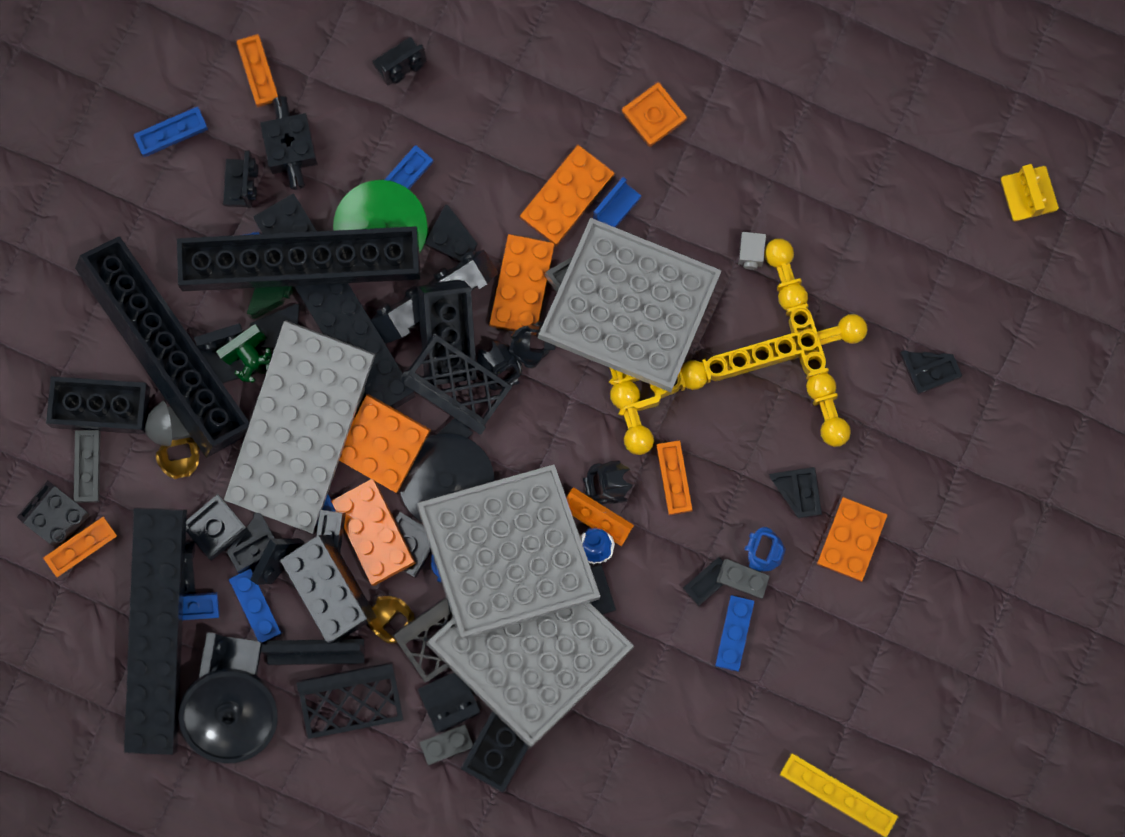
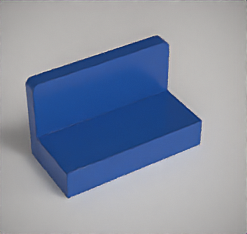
M622 177L595 209L593 219L616 228L641 199V195L627 185V179Z

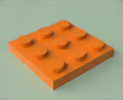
M368 394L352 422L339 461L397 493L431 429Z

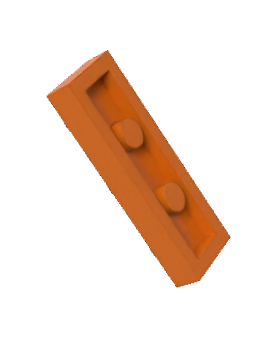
M259 34L237 40L256 106L261 107L273 103L272 100L278 97Z
M680 440L656 444L668 515L692 512Z
M574 487L566 498L572 516L591 528L603 529L613 537L614 542L622 546L634 527L632 523Z
M103 516L44 556L43 559L55 576L58 577L117 537V534Z

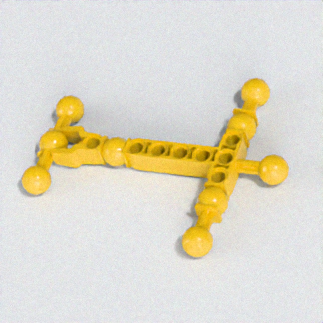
M784 239L770 241L765 247L764 256L767 263L777 268L781 284L777 287L779 292L778 301L781 307L786 310V316H790L789 327L791 334L711 357L708 361L705 359L702 362L696 360L687 361L681 367L677 377V384L673 387L672 392L650 384V389L654 392L655 396L639 401L640 390L633 383L639 381V379L610 368L612 379L608 383L613 385L610 391V399L613 405L620 409L618 415L624 416L628 428L624 435L626 449L632 454L643 455L652 448L654 443L653 434L647 427L642 426L638 411L658 406L660 400L665 396L674 394L679 389L682 391L685 388L697 390L706 383H710L711 380H723L795 358H800L803 371L807 374L806 389L809 396L814 399L813 405H820L825 420L820 430L823 441L833 447L846 444L851 435L850 426L844 419L838 417L833 402L838 397L837 393H835L837 389L836 382L828 374L829 369L825 368L826 359L821 345L841 339L850 344L862 341L868 331L865 320L859 315L849 314L839 321L838 326L817 332L812 315L808 310V293L800 285L802 282L801 278L794 279L790 266L794 257L792 245ZM802 315L805 317L806 323L802 325L797 324L794 317ZM804 337L811 338L813 346L805 347L802 345L801 339ZM780 344H787L791 351L787 354L781 353L778 346ZM763 350L768 354V358L766 360H759L755 353ZM735 357H742L745 360V365L737 367L734 365L733 359ZM811 359L817 360L820 363V368L811 369L808 361ZM714 363L720 364L723 371L717 374L713 373L710 370V366Z

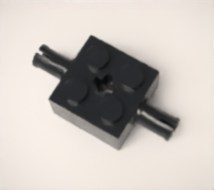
M278 97L272 100L276 119L260 122L268 165L272 174L288 172L291 190H297L296 180L299 189L305 187L301 168L318 165L309 120L306 113L290 116L287 97H280L282 106H280ZM291 141V146L287 147V142Z

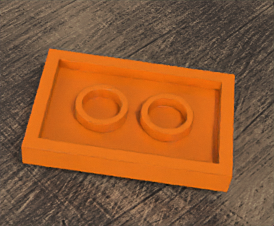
M843 497L817 565L862 582L887 514Z

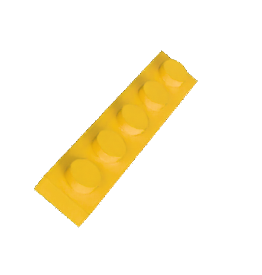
M794 754L790 755L779 774L883 837H887L898 818L897 815Z

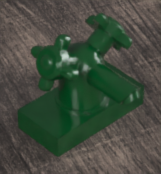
M256 324L216 351L219 357L228 365L240 358L245 367L240 372L235 370L234 374L241 381L247 383H254L256 380L250 377L253 370L260 374H264L266 369L268 370L273 356L270 348H266V354L260 356L255 349L257 345L267 339L264 332Z

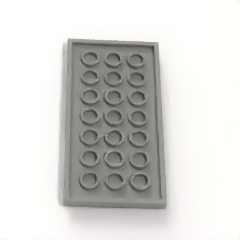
M284 321L224 500L313 534L376 354L292 322Z

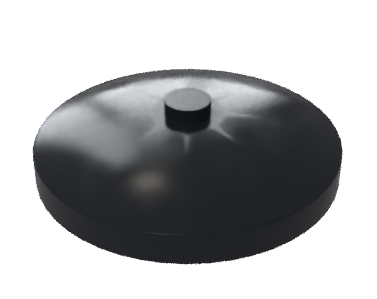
M457 434L433 435L426 438L399 489L400 494L410 513L421 521L417 503L494 482L493 467L486 453L472 440Z
M233 668L211 671L193 682L182 699L179 713L181 732L187 744L203 758L223 764L243 762L259 754L272 740L278 721L276 700L269 687L254 674Z

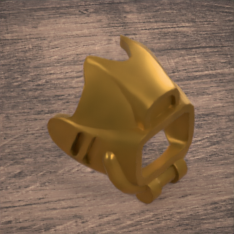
M193 438L172 440L169 447L161 445L156 452V461L162 471L173 479L191 476L198 467L200 448ZM183 444L190 445L191 457L175 461L169 460L167 451L169 447Z
M381 596L377 597L376 604L372 607L377 617L369 622V626L380 639L386 643L393 644L397 643L396 639L384 630L388 622L397 612H401L407 618L405 625L415 619L413 611L400 598Z

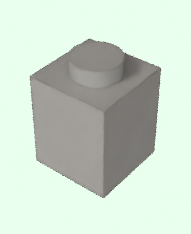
M742 232L738 265H743V268L750 270L762 267L766 234Z

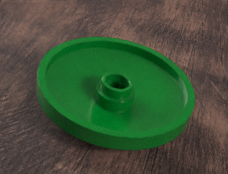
M373 180L356 186L344 196L335 212L333 231L417 226L420 254L427 239L428 222L421 202L409 189L396 182Z

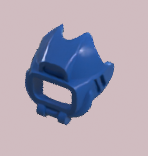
M767 527L758 529L755 534L750 533L748 545L744 549L748 551L749 568L756 571H771L780 566L786 551L780 537ZM761 536L772 540V546L766 560L755 556Z

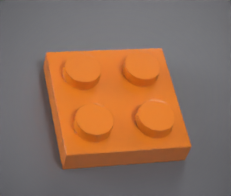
M659 82L621 109V112L649 147L653 146L687 120L685 114Z

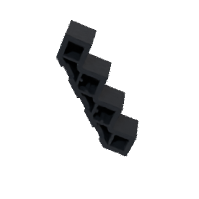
M484 249L478 252L471 250L462 256L463 260L456 267L449 270L442 268L434 273V279L428 285L465 281L472 291L477 287L481 289L498 274V271ZM417 286L408 289L405 292L406 296L399 303L391 306L387 303L376 310L377 314L371 319L385 344L406 336L410 333L409 329L420 324Z

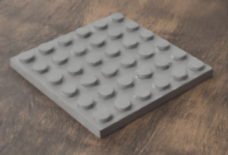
M590 218L539 332L538 339L672 392L722 270Z
M555 465L417 503L419 515L461 640L600 599L596 582Z
M590 603L463 640L460 639L453 618L427 642V645L530 748L634 647Z

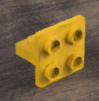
M1032 164L1022 166L1018 173L1001 178L1002 187L1014 222L1058 210L1059 207L1046 166L1033 168Z

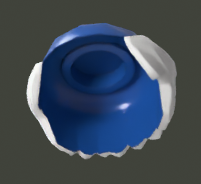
M595 527L586 530L580 535L589 563L600 564L601 562H606L607 559L609 560L615 546L614 539L609 533Z

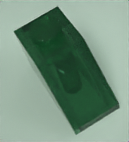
M293 286L255 288L247 310L248 317L254 320L284 305L285 299H289L292 294Z

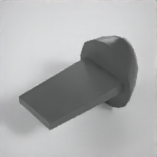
M164 401L152 409L144 424V431L147 437L158 445L169 447L172 440L191 437L173 409L167 407Z

